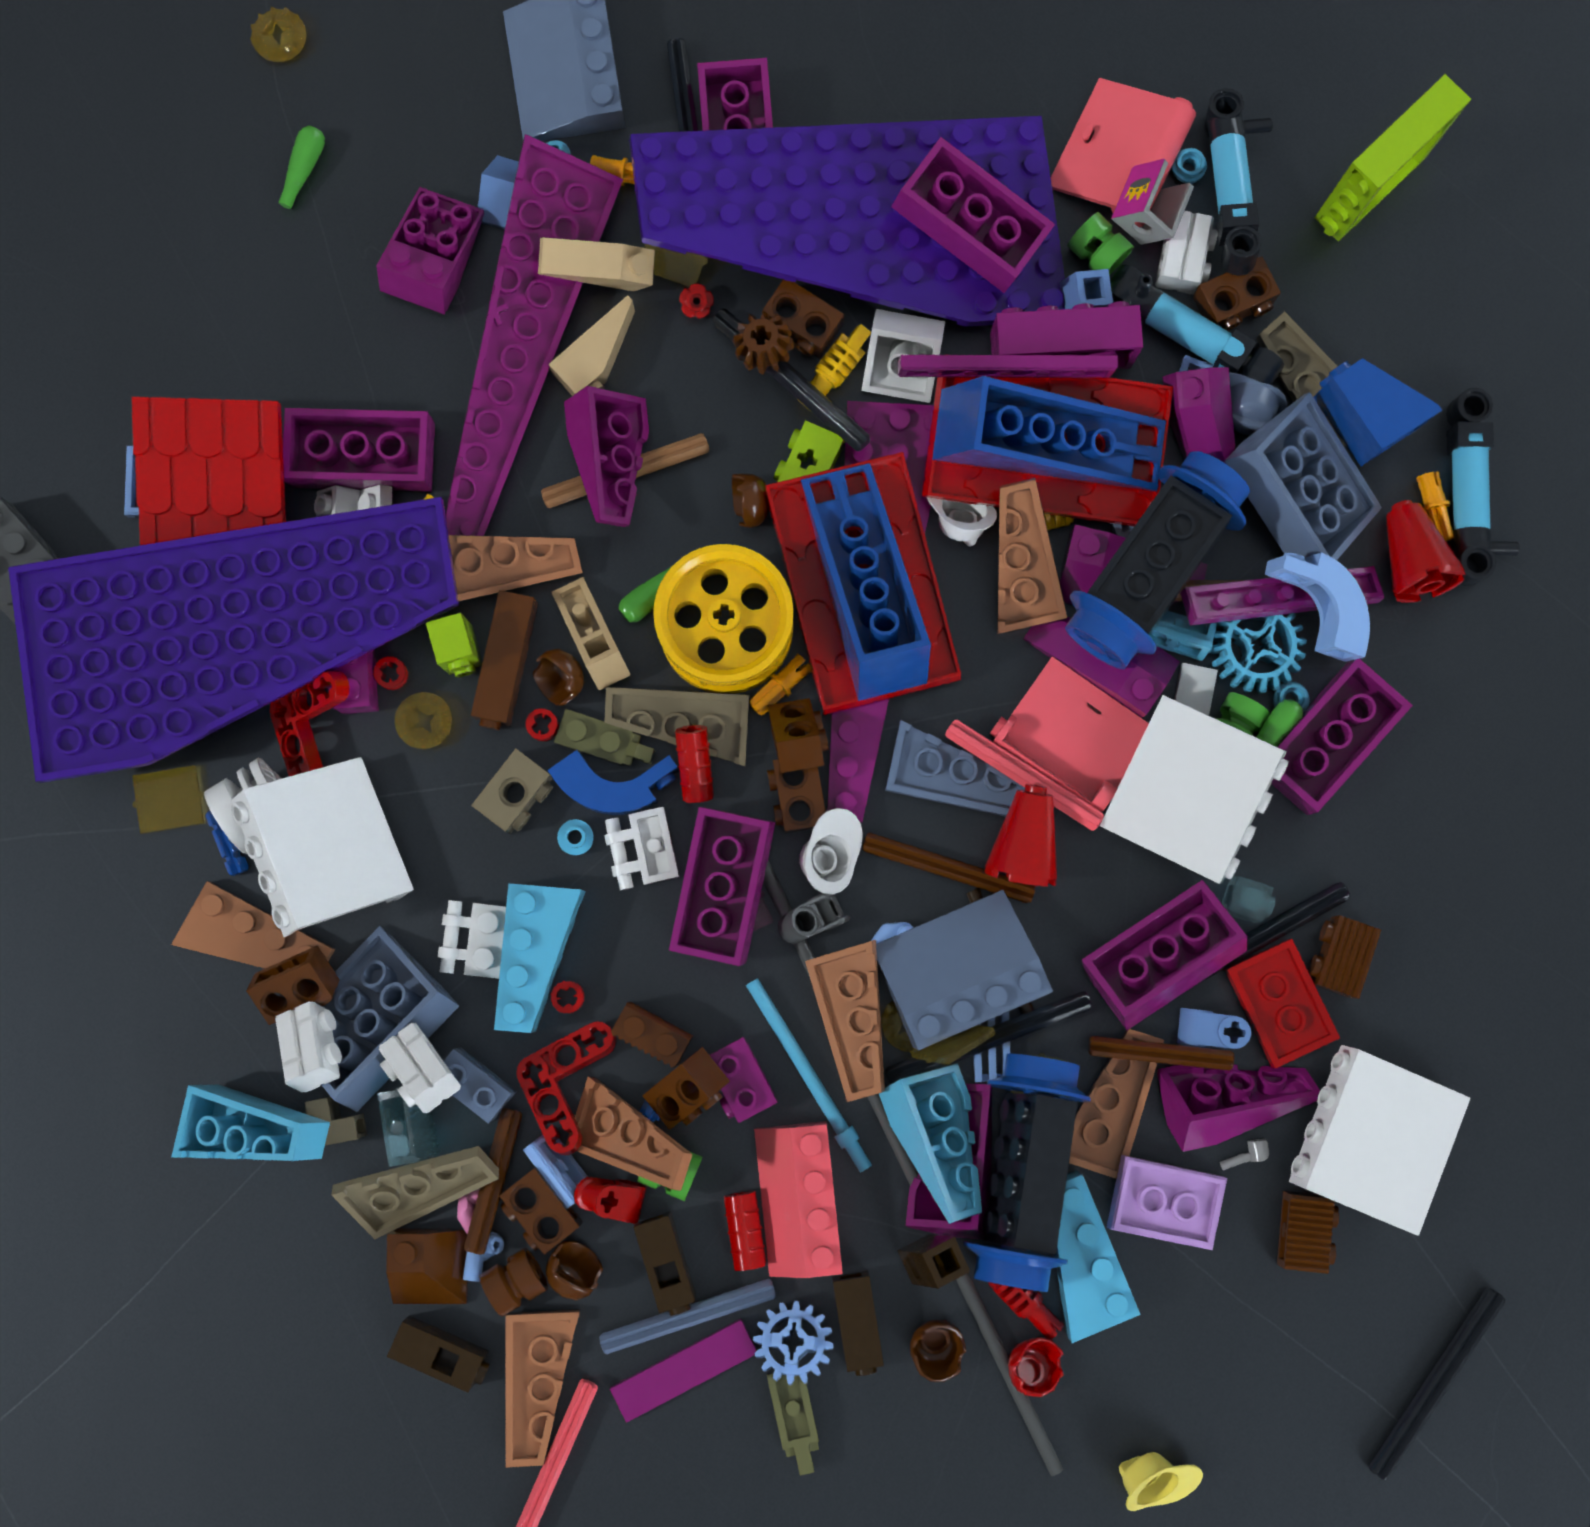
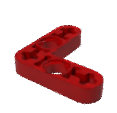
M324 671L312 682L271 702L270 716L288 776L323 767L309 720L347 699L350 686L347 676L342 671ZM332 686L329 693H326L324 689ZM308 691L312 698L311 708L308 706L306 698ZM296 736L298 737L300 742L299 753L297 752L295 746Z
M596 1021L525 1057L517 1066V1079L550 1149L560 1155L567 1156L575 1153L581 1146L582 1134L558 1081L607 1056L614 1050L617 1038L612 1036V1028L604 1022ZM596 1031L601 1032L603 1035H608L603 1039L605 1045L599 1048L596 1044L587 1046L585 1048L589 1052L587 1056L584 1055L583 1049L577 1044V1041L580 1039L585 1045L594 1041V1033ZM567 1046L573 1047L576 1051L574 1062L567 1066L560 1065L557 1059L559 1051ZM535 1065L539 1069L542 1068L543 1070L538 1073L539 1079L544 1086H548L551 1083V1087L539 1090L537 1083L533 1079L526 1078L531 1073L529 1067ZM549 1095L556 1096L559 1103L556 1112L551 1115H543L540 1110L542 1099ZM559 1121L566 1132L573 1133L568 1138V1146L565 1147L561 1143H556V1140L560 1138V1133L553 1124L548 1128V1123Z

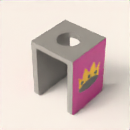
M1165 159L1136 165L1131 169L1111 218L1141 245L1174 238L1194 188L1191 183H1185L1161 189L1150 211L1149 209L1168 165ZM1135 222L1145 223L1143 229L1138 227Z

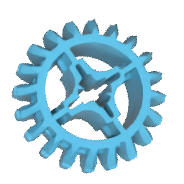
M1291 613L1286 617L1275 615L1250 618L1265 622L1258 631H1252L1247 628L1242 630L1236 626L1239 622L1248 619L1217 622L1216 628L1219 631H1215L1213 641L1218 644L1213 645L1209 653L1219 654V658L1212 662V666H1224L1225 670L1220 673V678L1224 679L1232 675L1234 677L1230 683L1232 688H1236L1241 682H1244L1243 690L1245 693H1250L1255 685L1258 694H1264L1267 690V685L1272 691H1276L1280 688V681L1285 684L1291 682L1292 676L1290 672L1297 673L1301 670L1300 665L1295 660H1303L1306 657V653L1297 649V647L1304 646L1307 643L1305 638L1296 637V634L1303 630V626L1296 625L1293 627L1290 623L1296 617L1295 614ZM1275 630L1281 637L1283 653H1281L1282 649L1273 640ZM1263 635L1260 640L1263 645L1260 647L1264 649L1252 656L1254 653L1252 647L1255 644L1251 643ZM1231 638L1234 639L1233 643L1241 650L1242 657L1240 662L1236 660L1232 652ZM1257 660L1268 664L1273 662L1278 665L1274 671L1269 673L1250 671V668L1256 664Z

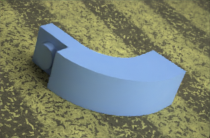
M1322 552L1306 558L1296 553H1284L1283 556L1267 562L1265 575L1300 587L1314 600L1320 617L1315 652L1344 662L1366 656L1370 635L1368 606L1359 584L1341 563Z

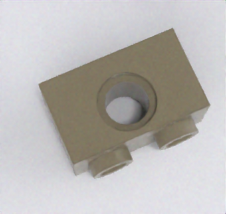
M515 748L471 806L505 832L511 834L514 829L520 831L530 819L531 814L528 811L536 800L539 803L543 802L553 789V785L550 784L553 778L548 772ZM516 784L522 785L525 790L523 799L517 803H510L507 798L509 788Z

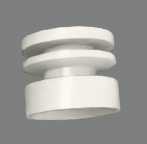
M259 757L250 762L251 772L244 767L237 771L241 788L225 778L204 792L206 803L215 820L230 841L245 854H247L245 836L241 826L235 822L232 816L231 800L243 789L282 779Z

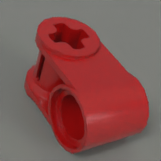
M592 1176L585 1177L576 1186L574 1200L579 1208L594 1211L602 1218L637 1224L647 1186L624 1179L611 1180Z

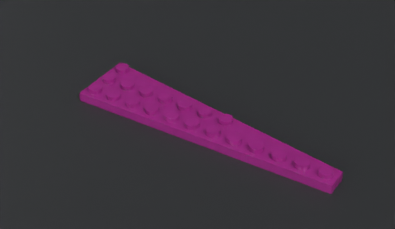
M525 134L522 143L445 513L448 535L484 536L549 371V363L554 358L583 282L538 274L540 238L599 242L623 182V179Z
M847 401V415L869 434L870 442L862 451H856L845 441L844 466L903 452L925 533L931 504L927 497L922 496L934 405ZM889 699L874 701V703L832 713L827 811L835 808L847 809L856 815L860 823L863 822Z

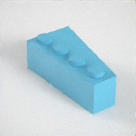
M508 884L494 1030L523 1033L537 1031L553 980L560 966L566 943L572 932L578 909L586 891L581 889Z
M219 1084L188 1085L171 1157L277 1161L322 1159L330 1122Z
M1077 1170L1067 1174L1057 1250L1054 1257L1068 1260L1066 1265L1056 1268L1065 1320V1332L1071 1343H1074L1141 1314L1084 1176Z

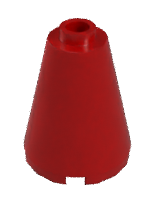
M1404 500L1394 504L1391 507V511L1387 514L1386 520L1392 589L1396 601L1401 603L1421 601L1420 594L1431 592L1434 598L1460 585L1464 581L1463 575H1466L1464 567L1420 503H1413L1412 500Z
M1025 784V790L1016 791L986 862L985 874L998 878V873L1004 872L1006 877H1008V881L1046 887H1048L1049 883L1052 886H1056L1057 862L1053 796L1046 794L1047 787Z

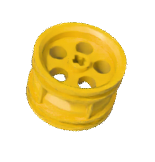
M716 544L705 546L683 556L669 569L661 581L654 602L655 630L671 667L690 685L710 693L739 694L747 692L768 681L770 675L775 674L780 669L788 656L793 639V602L791 593L779 570L761 554L738 545ZM720 574L728 580L727 588L718 595L708 594L702 588L703 581L710 576ZM758 588L765 592L768 600L762 608L751 610L743 604L741 600L742 594L747 589ZM688 605L699 608L701 619L696 626L683 628L677 624L676 616L681 608ZM723 610L729 611L730 617L734 616V618L728 619L727 625H720L719 619H715V617L721 616ZM748 628L760 630L766 638L764 647L757 652H748L740 645V635ZM708 639L719 640L725 648L723 658L717 663H706L699 657V649L703 642Z

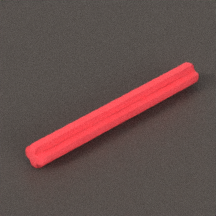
M955 719L948 727L945 734L946 738L1025 788V784L1047 787L1046 794L1053 796L1054 807L1087 829L1094 831L1104 818L1103 812L960 720Z
M586 1379L580 1380L516 1527H538L598 1390V1386L595 1383Z

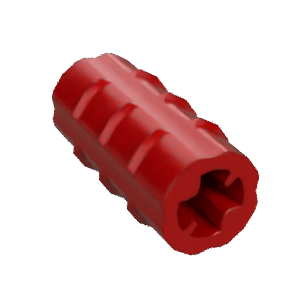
M689 725L677 728L675 731L676 751L678 753V768L680 770L683 801L687 803L709 801L713 799L714 790L707 727L704 725Z
M744 1191L725 1195V1216L728 1223V1235L731 1243L730 1253L733 1257L734 1271L753 1270L764 1267L766 1265L765 1245L762 1239V1226L760 1225L756 1191Z

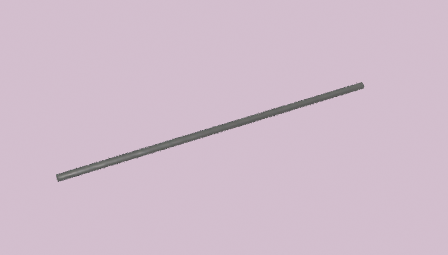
M768 860L763 883L781 918L785 913L791 911L792 907ZM795 917L796 926L798 927V929L803 931L797 918ZM806 939L793 945L808 973L805 961L816 957ZM879 1094L868 1096L869 1102L911 1186L914 1177L917 1178L919 1173L892 1130ZM969 1273L956 1279L960 1290L1050 1475H1058L1064 1468L1029 1396H1025L1017 1391L1011 1383L1008 1369L1009 1355Z

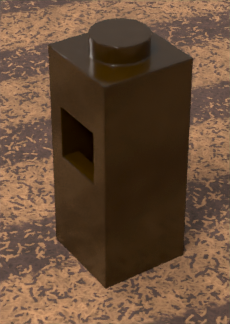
M671 1211L638 1221L633 1228L659 1313L669 1311V1315L673 1316L690 1310V1303L696 1300V1292Z
M928 1234L897 1250L913 1285L939 1289L971 1272L955 1236Z
M862 1271L832 1276L847 1372L855 1371L856 1376L874 1374L877 1372V1367L884 1366L869 1272Z
M411 1316L402 1321L387 1355L392 1360L469 1393L475 1383L482 1384L490 1367V1364L485 1362L489 1350Z

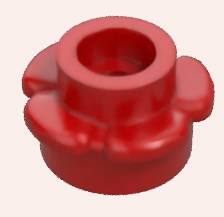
M698 283L690 285L688 289L685 288L679 298L680 303H682L681 310L690 318L694 316L698 319L706 317L710 313V307L714 304V297L711 291H707L704 285ZM695 298H698L700 300V303L698 305H695L693 303V300Z

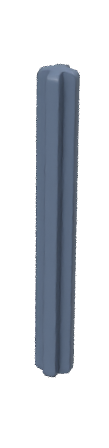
M765 1279L690 1304V1310L670 1316L668 1311L602 1333L599 1337L600 1345L604 1354L613 1353L776 1298V1290L772 1280Z

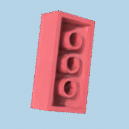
M827 1122L755 1128L769 1277L813 1278L843 1274Z

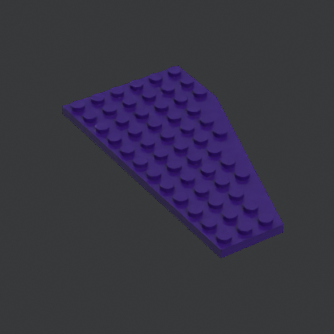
M1042 116L630 134L629 143L641 242L644 244L683 254L690 252L741 265L742 269L787 281L796 282V280L849 293L851 294L850 297L900 310L907 308L957 321L958 325L966 327L993 325L996 314L1001 313L1002 310L1007 308H1022L1024 312L1037 311L1042 306L1053 305L1057 306L1058 310L1065 309L1060 281L1065 279ZM940 137L1055 224L1005 293L891 207L900 190Z
M441 497L8 567L35 782L45 783L151 765L312 682L324 671H333L459 606L443 499Z

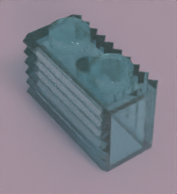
M399 1088L377 1093L388 1166L412 1164L438 1156L440 1153L437 1149L439 1144L436 1142L438 1137L435 1135L436 1129L433 1127L435 1122L432 1120L434 1115L431 1111L423 1113L416 1104L410 1108L397 1091Z

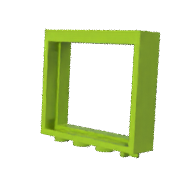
M1446 74L1352 162L1314 217L1325 228V234L1333 236L1339 242L1425 160L1468 105L1471 98Z

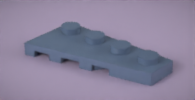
M900 720L885 791L1006 817L1016 791L1025 790L1024 787L984 761L975 758L974 755L959 750L941 741V739L929 733L926 734Z

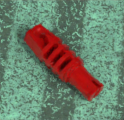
M988 1282L993 1291L1019 1318H1027L1045 1336V1339L1052 1340L1058 1334L1056 1329L1058 1331L1063 1329L1064 1323L1042 1303L1043 1297L1039 1291Z

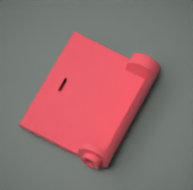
M1099 78L1051 176L1052 190L1110 207L1112 213H1114L1131 169L1136 165L1165 159L1168 165L1149 209L1151 211L1196 118V112L1193 109L1192 103L1181 97L1173 99ZM1135 222V224L1138 227H1142L1145 224L1142 222Z
M1051 657L1008 720L1001 716L989 734L994 737L992 742L1103 812L1118 789L1117 787L1120 785L1149 723L1060 661Z

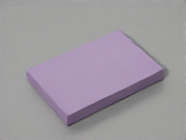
M1121 1155L1106 1227L1115 1231L1213 1250L1227 1178L1216 1174Z

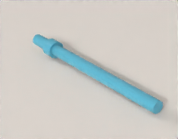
M759 979L753 980L746 985L747 989L837 1134L834 1138L841 1149H846L859 1172H863L871 1167L872 1164L857 1141L860 1138L854 1127L852 1125L848 1126Z

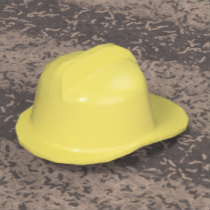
M1156 1452L1146 1453L1142 1456L1126 1460L1119 1466L1124 1487L1129 1495L1125 1505L1130 1511L1176 1502L1193 1492L1201 1483L1203 1477L1200 1467L1196 1465L1174 1466Z

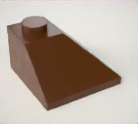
M397 1228L387 1234L386 1273L393 1304H467L468 1281L463 1280L466 1258L464 1245L467 1234L463 1228Z

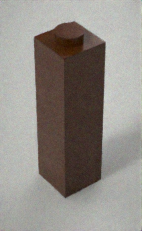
M501 590L498 592L471 712L473 718L480 720V727L500 731L501 725L511 727L538 608V602L534 597Z

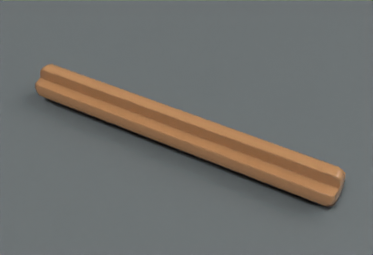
M700 433L641 454L640 457L643 458L642 468L637 471L636 478L708 453L709 444L705 435ZM581 476L541 490V495L547 508H552L587 495Z

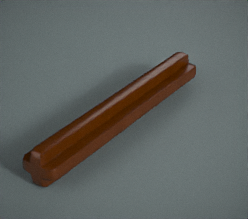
M1091 1036L1088 1043V1052L1091 1056L1221 1070H1232L1234 1065V1052L1230 1050Z
M509 1108L501 1110L489 1158L499 1168V1179L481 1187L479 1190L464 1249L467 1252L479 1255L486 1252L500 1200L499 1196L502 1193L522 1119V1113Z

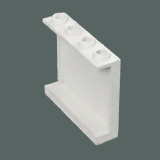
M1162 695L1100 826L1218 884L1223 883L1225 878L1231 880L1241 861L1235 858L1240 846L1248 847L1257 827L1251 825L1257 812L1264 814L1273 796V794L1267 791L1273 779L1281 780L1289 761L1283 759L1286 751Z
M362 757L243 789L231 800L232 816L235 822L242 828L245 836L246 852L251 859H254L259 872L258 882L260 888L268 895L272 906L273 921L281 929L284 937L291 935L299 929L384 901L389 903L398 900L414 890Z
M1341 1045L1339 1052L1334 1055L1331 1061V1072L1326 1086L1321 1089L1318 1095V1106L1314 1117L1305 1129V1140L1301 1151L1292 1163L1289 1182L1419 1236L1470 1097L1360 1049Z

